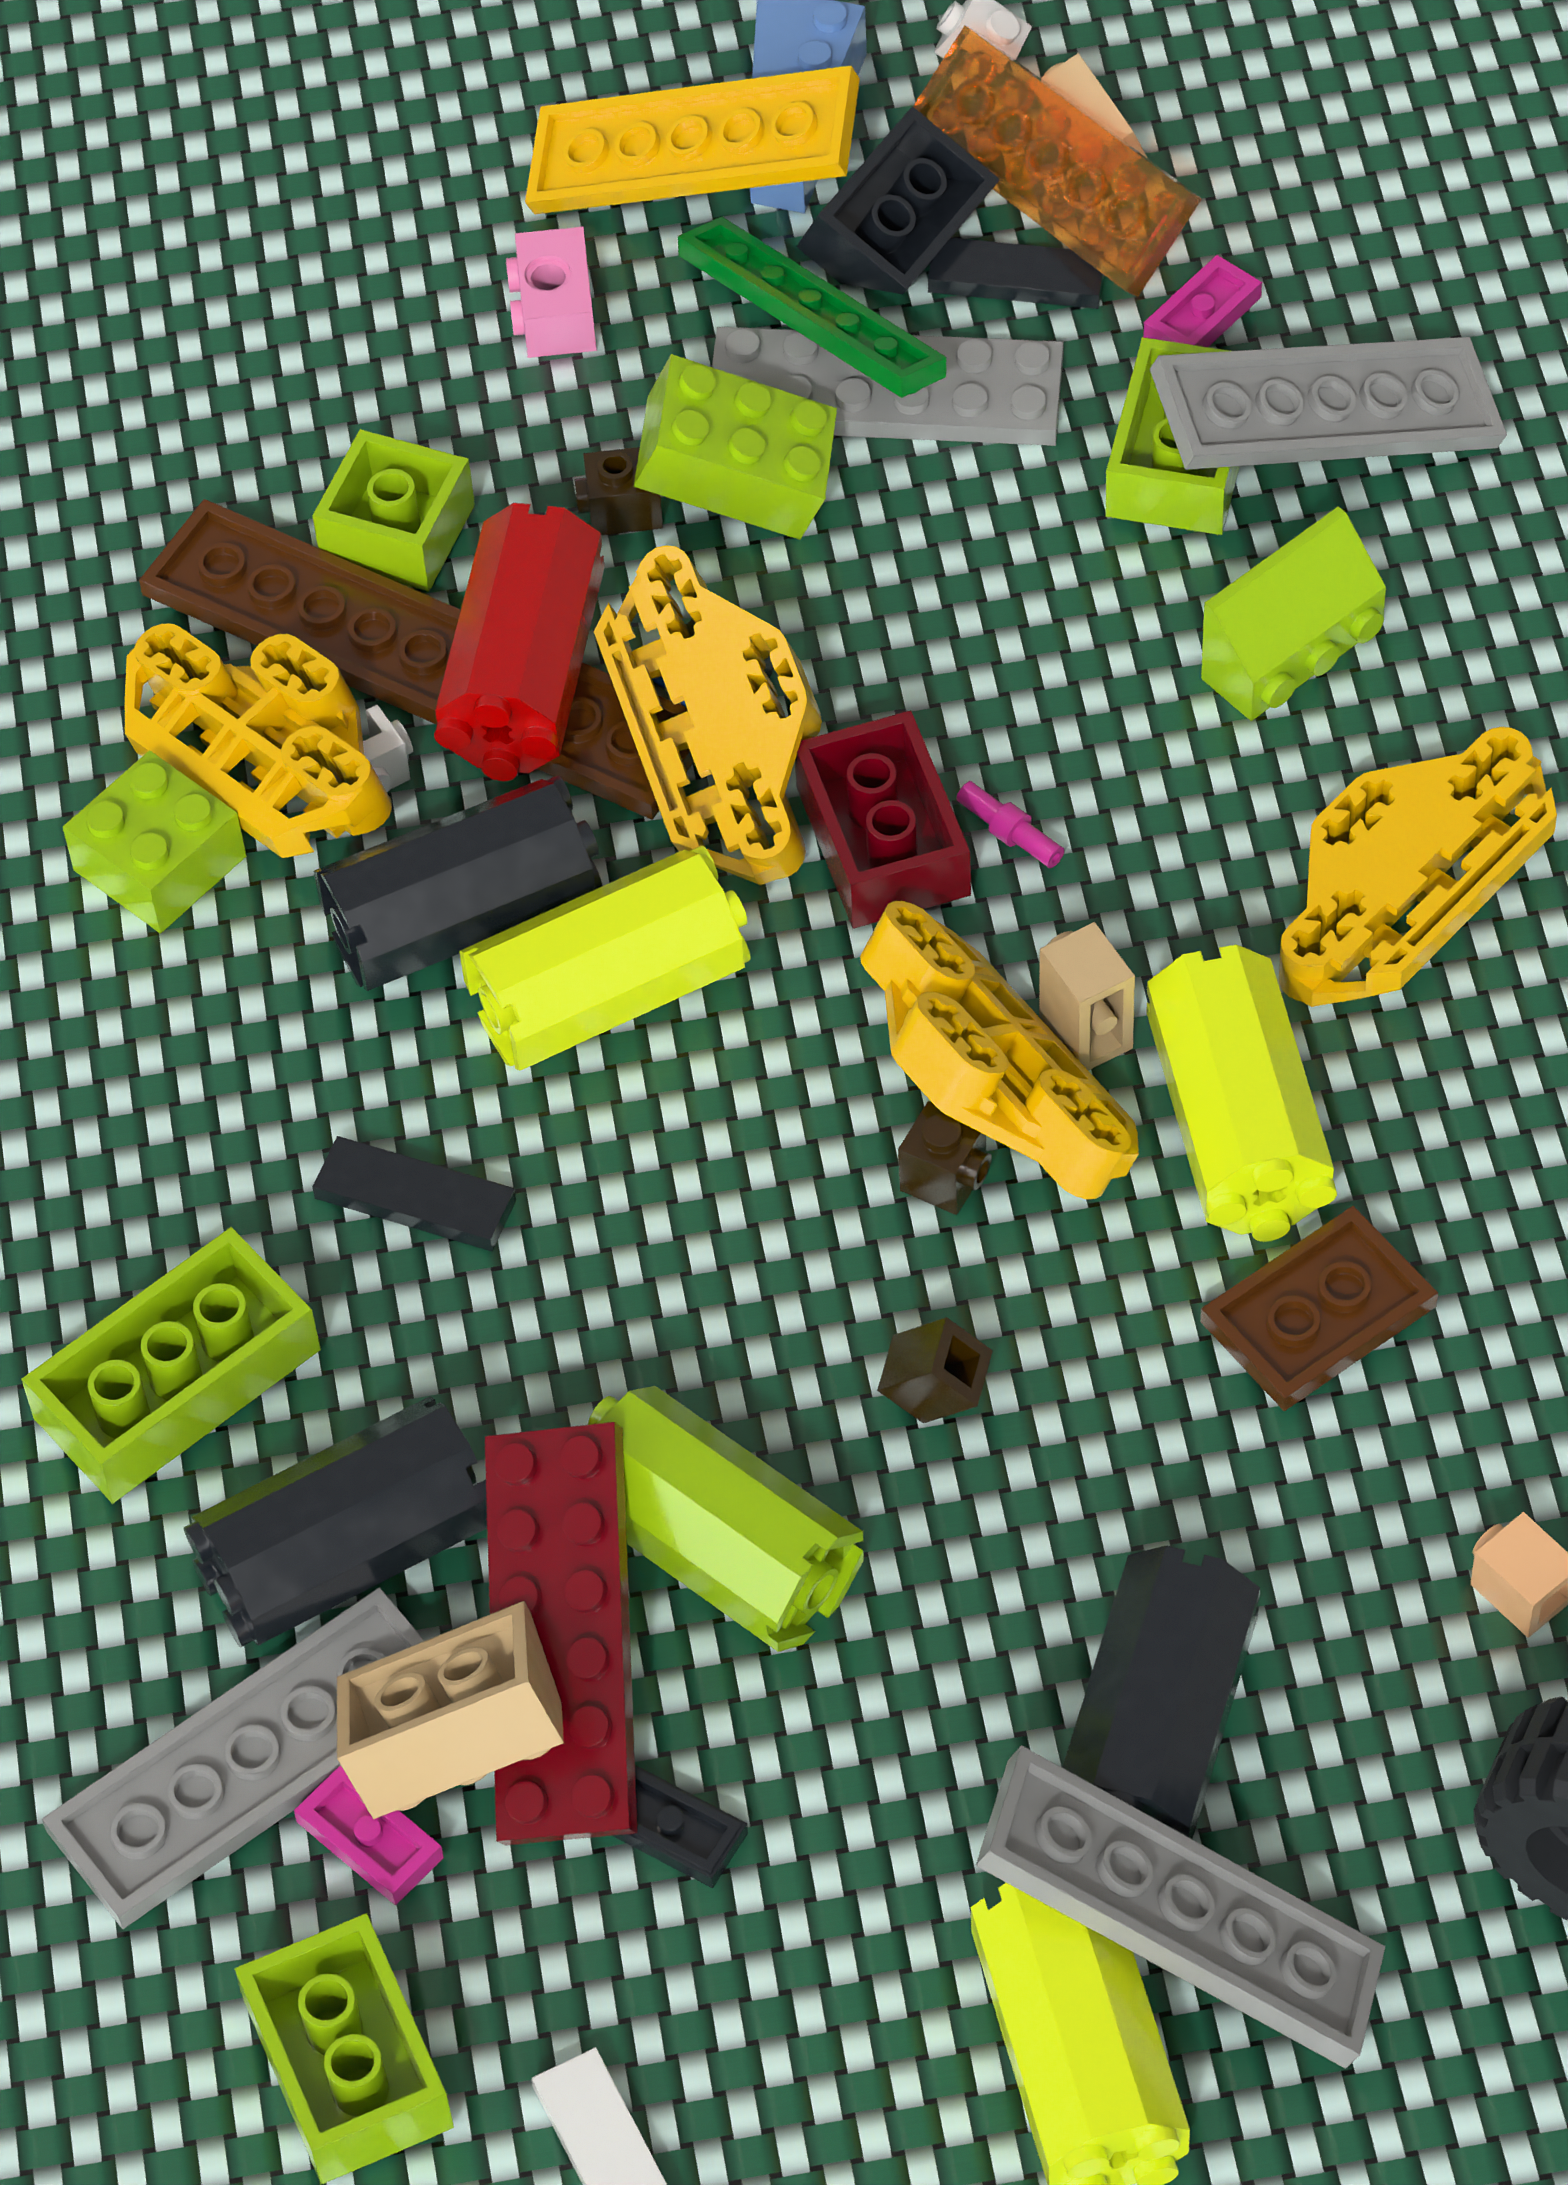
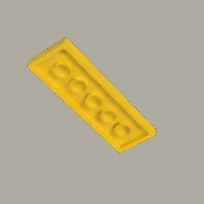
M843 66L540 106L525 203L535 215L847 176L860 78L852 66Z

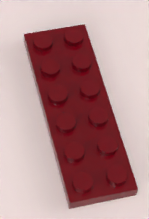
M615 1422L485 1436L490 1614L522 1601L526 1603L561 1700L564 1743L552 1747L538 1758L531 1760L523 1759L494 1771L496 1841L503 1845H516L637 1833L623 1429Z

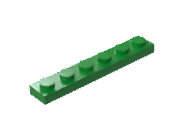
M721 216L678 236V256L900 398L917 393L922 388L946 377V356Z

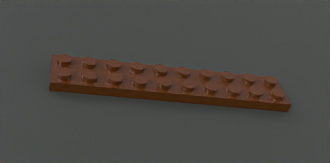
M203 499L139 579L143 596L257 646L268 637L277 634L295 636L332 661L339 669L347 686L437 725L435 709L461 611L456 607L206 499ZM582 662L560 756L537 769L554 777L559 775L567 783L653 820L659 812V807L610 675ZM658 695L663 708L662 711L655 713L659 723L688 711L687 707L680 704L674 705L671 700ZM690 749L679 751L686 772L694 763Z

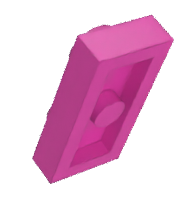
M1216 255L1144 321L1143 337L1209 347L1261 298L1262 282Z
M341 1765L294 1810L296 1821L300 1826L395 1906L444 1858L441 1845L399 1810L373 1819Z

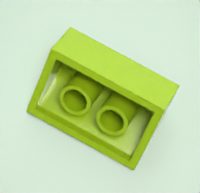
M1336 507L1204 603L1201 679L1250 721L1257 718L1270 707L1278 708L1283 705L1297 687L1314 675L1321 676L1328 672L1342 654L1357 643L1364 644L1370 641L1383 625L1386 586L1346 512L1340 507Z

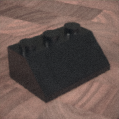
M912 106L817 215L796 247L841 284L903 295L1000 179Z

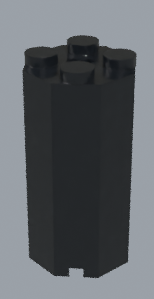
M559 775L548 780L540 779L313 871L318 898L324 915L331 914L336 931L331 933L337 949L359 987L364 986V989L369 991L460 954L459 951L603 886L599 872L591 857L599 854L595 836L585 820L576 823L571 813V810H573L571 796L565 782Z
M429 1396L192 1516V1523L183 1527L197 1557L192 1560L195 1571L210 1596L219 1593L227 1608L222 1611L223 1617L236 1643L240 1648L251 1642L259 1646L486 1529V1479L475 1484L476 1476L472 1465L478 1462L470 1444L446 1406L440 1402L436 1404L435 1399Z
M1165 1545L1129 1554L1062 1768L1193 1840L1259 1612L1257 1604L1260 1597V1587L1224 1559L1204 1555L1202 1565L1198 1566L1182 1562L1185 1553L1184 1549Z

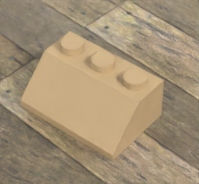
M524 1601L337 1677V1760L373 1819L396 1810L411 1809L428 1797L458 1785L473 1784L490 1772L523 1759L531 1760L538 1758L552 1747L564 1743L561 1700L530 1610Z

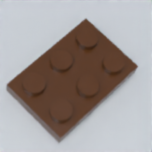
M1351 1206L1202 1307L1200 1322L1283 1411H1286L1437 1307L1438 1292L1354 1206Z

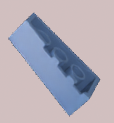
M757 0L752 78L843 66H852L857 75H859L867 55L865 6L835 0ZM818 180L750 188L751 203L805 213Z

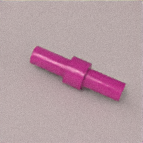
M972 781L965 783L961 787L956 800L988 823L989 832L1009 847L1017 844L1048 868H1053L1062 859L1064 848L1031 825V816L1011 802L1002 804Z

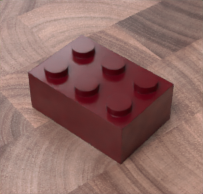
M911 710L801 740L795 759L796 788L853 929L879 922L888 903L893 901H905L926 909L971 896L970 850Z

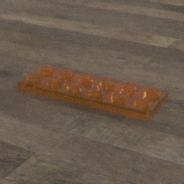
M966 25L960 31L913 106L1000 179L993 188L994 191L1123 290L1137 297L1202 200V198L982 34Z

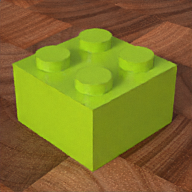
M360 429L312 515L318 548L400 584L430 591L475 506L469 459Z
M150 750L63 826L73 870L160 934L246 857L238 813Z

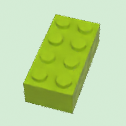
M230 1227L21 1380L34 1420L113 1504L321 1349L312 1309Z

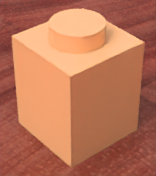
M1522 1512L1505 1527L1501 1524L1492 1526L1477 1541L1473 1548L1474 1561L1470 1585L1527 1638L1568 1605V1552L1527 1514Z

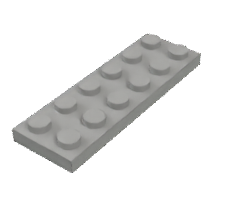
M717 327L712 362L713 368L837 408L834 436L1056 446L1063 367V342L912 335L946 356V377L922 388L917 393L900 398L796 330Z
M1470 337L1159 355L1150 368L1185 470L1498 448L1507 436Z
M379 1587L43 1817L42 1821L46 1832L122 1929L126 1928L294 1811L341 1765L337 1760V1677L424 1642L423 1638Z
M1022 1745L1008 1759L975 1866L1345 2069L1361 2055L1385 1950L1384 1945Z

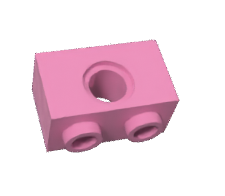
M574 227L515 233L517 257L506 258L509 292H521V300L510 301L514 336L525 335L528 358L597 351L584 228Z

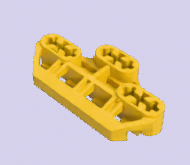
M669 545L656 547L647 553L636 571L637 575L632 585L629 586V591L618 613L614 611L608 602L594 630V634L669 837L679 852L682 850L691 851L700 846L705 847L703 840H706L709 834L706 825L717 822L727 850L733 852L740 849L745 858L738 860L707 849L716 868L758 885L787 878L797 872L803 864L806 850L803 837L785 792L801 740L816 737L820 732L822 724L821 714L801 661L779 629L709 591L705 581L683 550ZM673 579L683 596L681 598L685 609L696 623L694 625L695 635L690 637L687 626L681 619L683 616L678 604L669 593L671 591L670 581ZM639 613L644 629L649 632L657 628L661 638L632 651L628 640L636 636L631 622L636 614ZM769 656L774 670L779 676L777 678L780 686L792 703L790 705L791 715L788 717L785 716L782 705L777 699L778 695L773 683L764 671L766 669L764 660ZM660 676L663 677L673 704L685 701L688 711L661 723L658 722L655 713L662 711L663 708L652 681L653 678ZM690 749L701 778L712 774L715 784L686 797L683 786L690 784V780L679 751ZM752 785L758 801L763 806L761 809L765 820L776 833L773 836L775 845L770 849L766 835L760 827L762 825L758 814L747 800L749 798L748 788Z
M172 623L153 626L139 637L135 647L127 655L125 735L136 753L140 756H143L149 750L232 808L238 813L240 828L281 858L313 853L314 850L308 842L310 841L309 832L324 829L337 839L345 831L353 836L374 831L388 819L392 810L391 799L370 761L364 755L359 706L339 669L332 661L297 637L289 634H277L268 637L259 643L253 651L250 659L251 666L237 667L232 664H224L214 650L181 627ZM148 682L155 694L149 700L152 707L157 710L152 719H149L139 711L143 685ZM192 722L205 730L199 736L203 744L208 747L204 753L191 744L187 746L176 738ZM243 758L256 767L250 772L254 780L259 783L256 790L242 781L240 783L227 774ZM295 796L308 803L303 809V814L288 818L279 812Z
M1510 727L1492 728L1483 733L1462 754L1363 773L1316 817L1311 825L1307 908L1286 928L1281 937L1278 981L1281 989L1290 998L1314 1007L1400 990L1555 833L1557 812L1552 787L1546 792L1541 761L1533 756L1529 739L1522 732ZM1515 807V815L1520 817V819L1510 827L1502 820ZM1470 847H1473L1474 849L1461 862V869L1467 873L1459 881L1447 875L1445 872ZM1416 901H1419L1420 903L1407 915L1406 923L1412 928L1404 936L1393 930L1391 927ZM1365 957L1369 958L1372 968L1366 973V981L1341 982Z
M905 901L888 903L860 955V960L865 970L885 991L890 1049L896 1063L944 1114L1039 1162L1057 1184L1072 1195L1083 1199H1097L1102 1196L1111 1179L1126 1176L1139 1155L1135 1121L979 951L955 932L933 919L924 909Z

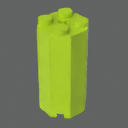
M651 1386L628 1391L620 1400L613 1396L605 1397L593 1410L588 1425L615 1422L623 1429L627 1544L777 1652L804 1645L816 1632L806 1625L808 1620L817 1611L826 1618L830 1617L840 1606L863 1563V1550L854 1545L863 1541V1531L658 1387Z

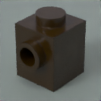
M640 447L583 453L586 477L574 479L578 514L590 513L591 526L599 531L601 536L663 529L660 495L634 487Z
M928 1101L898 1148L900 1191L954 1215H958L972 1190H977L988 1174L992 1156L986 1153V1135L944 1114L931 1101Z
M947 1317L895 1334L891 1340L877 1391L923 1424L977 1407L993 1350Z

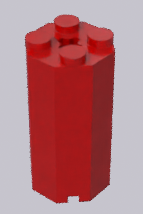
M512 503L483 521L435 709L437 726L434 738L436 742L450 749L475 767L481 768L486 776L497 781H510L517 776L518 772L530 773L559 757L605 567L604 555L600 557L602 547L601 533L565 507L547 506L546 515L529 514L531 504Z

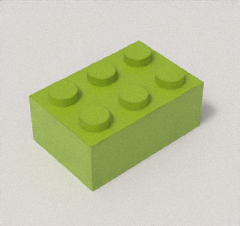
M1142 337L1106 469V517L1211 534H1223L1240 466L1185 470L1150 368L1159 355L1226 352L1228 350Z
M671 354L647 398L634 487L800 540L826 497L837 408Z
M367 1913L234 1968L246 2008L321 2185L454 2128L445 2089Z

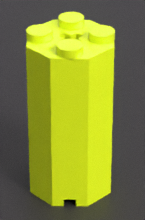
M704 846L697 847L691 851L682 850L459 951L463 977L469 994L472 996L478 993L483 1006V1010L477 1012L483 1028L506 1065L510 1067L515 1065V1069L521 1071L745 968V963L750 961V952L745 939L739 931L740 927L748 923L745 909L733 890L724 893L717 881L718 872L715 863Z
M1237 944L1219 947L1222 958L1204 961L1201 951L1183 954L1147 981V994L1150 1003H1147L1146 1013L1204 1217L1207 1223L1240 1235L1252 1233L1253 1238L1257 1241L1268 1242L1277 1240L1289 1232L1291 1225H1295L1317 1208L1331 1203L1336 1198L1337 1191L1333 1181V1163L1272 961L1268 957Z
M1004 1883L998 1888L1001 1902L988 1910L985 1898H983L971 1907V1932L1047 2184L1132 2185L1137 2183V2185H1164L1172 2181L1179 2174L1176 2161L1189 2153L1190 2129L1134 1953L1014 1886Z

